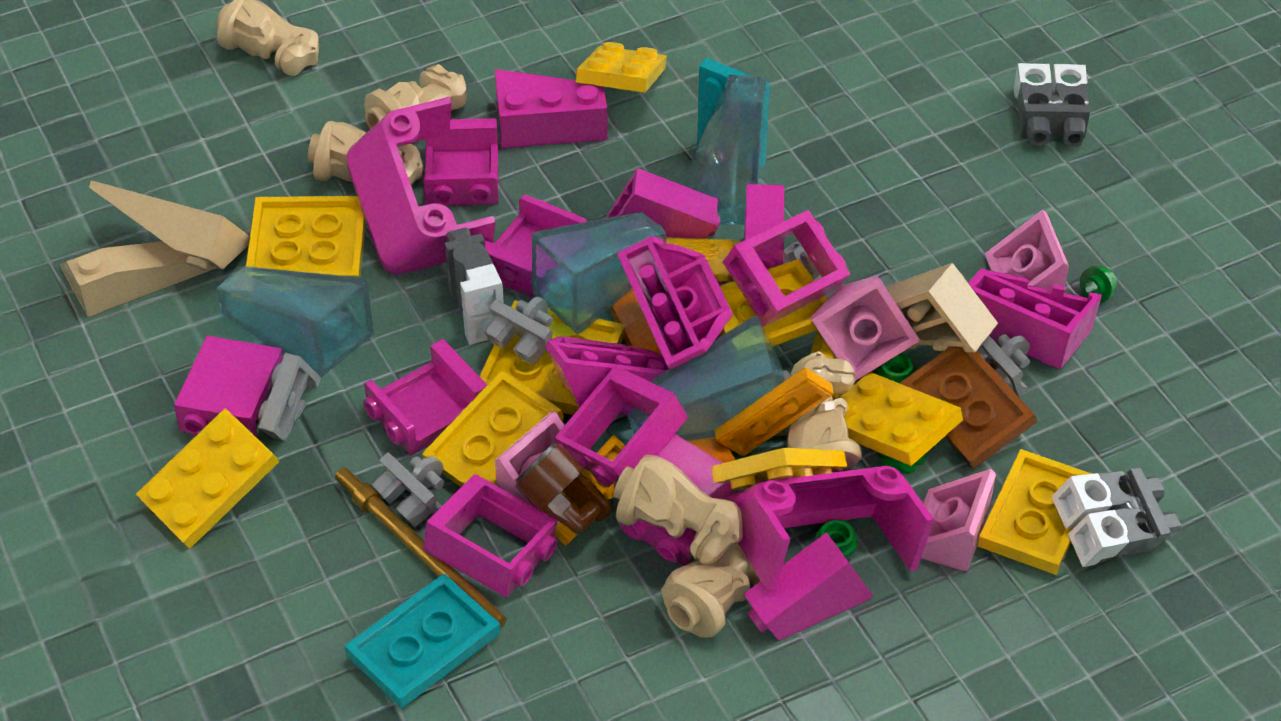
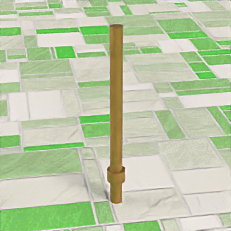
M346 467L341 468L336 473L335 479L352 495V501L363 512H370L438 577L445 573L500 623V628L505 625L507 618L449 564L423 550L424 540L381 500V494L370 483H363Z

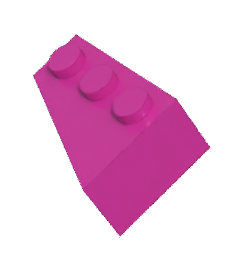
M495 69L496 102L502 148L608 140L607 103L604 86L577 83L576 80Z
M980 269L968 284L998 323L989 336L995 341H998L999 337L1004 334L1010 339L1015 336H1023L1030 343V348L1026 355L1061 370L1091 333L1102 295L1090 292L1088 298L1064 293V286L1053 284L1052 290L1028 285L1029 279Z

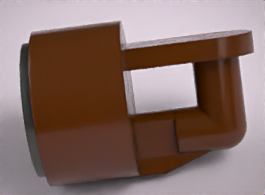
M561 443L550 445L515 479L517 482L515 487L539 511L543 509L550 517L567 526L573 533H583L594 521H603L611 512L609 501L581 473L584 467ZM562 491H563V492L569 497V499L579 508V510H577V509L564 497V495L561 493Z

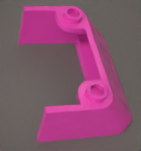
M450 97L391 111L355 142L347 152V168L381 266L389 273L404 274L446 263L444 243L447 242L446 233L466 227L472 236L482 234L484 240L493 243L495 231L493 216L457 225L451 210L442 204L433 203L418 207L398 150L399 146L450 133L452 104Z
M890 466L763 481L731 494L726 499L735 502L741 510L743 537L738 545L767 592L776 590L790 543V537L784 528L872 516L909 571H914L918 569L934 522V518L904 476Z

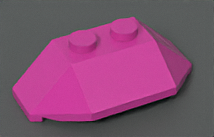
M650 236L617 252L618 258L669 370L707 352L733 316V313L705 255L679 245L665 243L662 239Z
M562 336L548 340L545 346L564 385L580 407L615 365L675 393L676 396L693 386L697 380V377L685 363L669 370L663 356L652 350L624 344ZM626 405L620 412V414H629L630 412L645 414L629 405Z

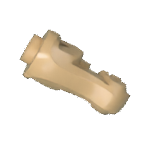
M233 0L230 5L226 4L221 9L216 23L219 46L227 50H234L239 47L251 56H260L264 59L270 58L271 53L276 51V67L279 70L282 69L283 73L290 76L298 75L306 66L317 64L319 39L315 31L288 23L259 0Z
M437 64L427 68L426 71L420 74V87L415 81L398 82L387 91L379 88L366 94L364 108L369 129L374 127L391 111L450 97L452 103L451 111L463 107L467 99L463 75L448 72L441 65Z
M328 121L325 123L321 134L314 133L309 144L308 162L314 163V178L326 182L331 177L336 176L352 182L347 168V152L366 132L344 122ZM410 143L399 146L398 150L412 185L415 181L422 178L423 167L417 147Z
M814 352L794 364L790 374L791 377L806 367L830 382L834 394L849 392L853 388L856 376L854 368L848 361L828 358L821 352ZM831 396L790 424L787 448L844 451L847 467L832 470V473L842 472L853 467L862 458L861 447L854 440L849 439L848 427L844 419L848 406L843 398L833 400Z
M645 455L635 469L627 466L617 481L613 497L620 500L616 511V518L619 523L628 527L641 519L653 526L666 528L670 536L676 539L683 535L686 528L693 529L697 533L690 545V552L702 564L713 565L725 554L730 546L742 540L743 521L741 510L737 504L731 500L710 497L701 491L679 468L662 457Z
M737 543L730 546L725 554L713 565H705L700 563V560H697L672 571L666 579L661 593L668 615L677 627L701 638L714 637L726 624L725 615L735 602H741L746 599L744 593L750 590L749 582L755 586L761 580Z

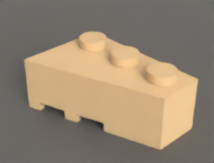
M953 263L886 286L920 339L919 342L908 349H915L917 345H932L934 350L945 351L948 346L963 347L965 352H976L998 324Z

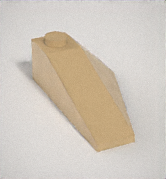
M92 180L90 182V189L186 257L185 263L191 267L207 271L209 266L224 269L249 246L250 236L224 216Z
M163 241L101 248L60 264L63 274L87 317L216 269V267L209 266L208 270L204 271L187 265L185 263L187 258Z

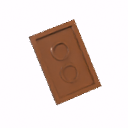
M950 346L900 383L961 408L963 421L951 430L945 438L972 469L1037 423L1035 414L977 351L965 352L963 347Z

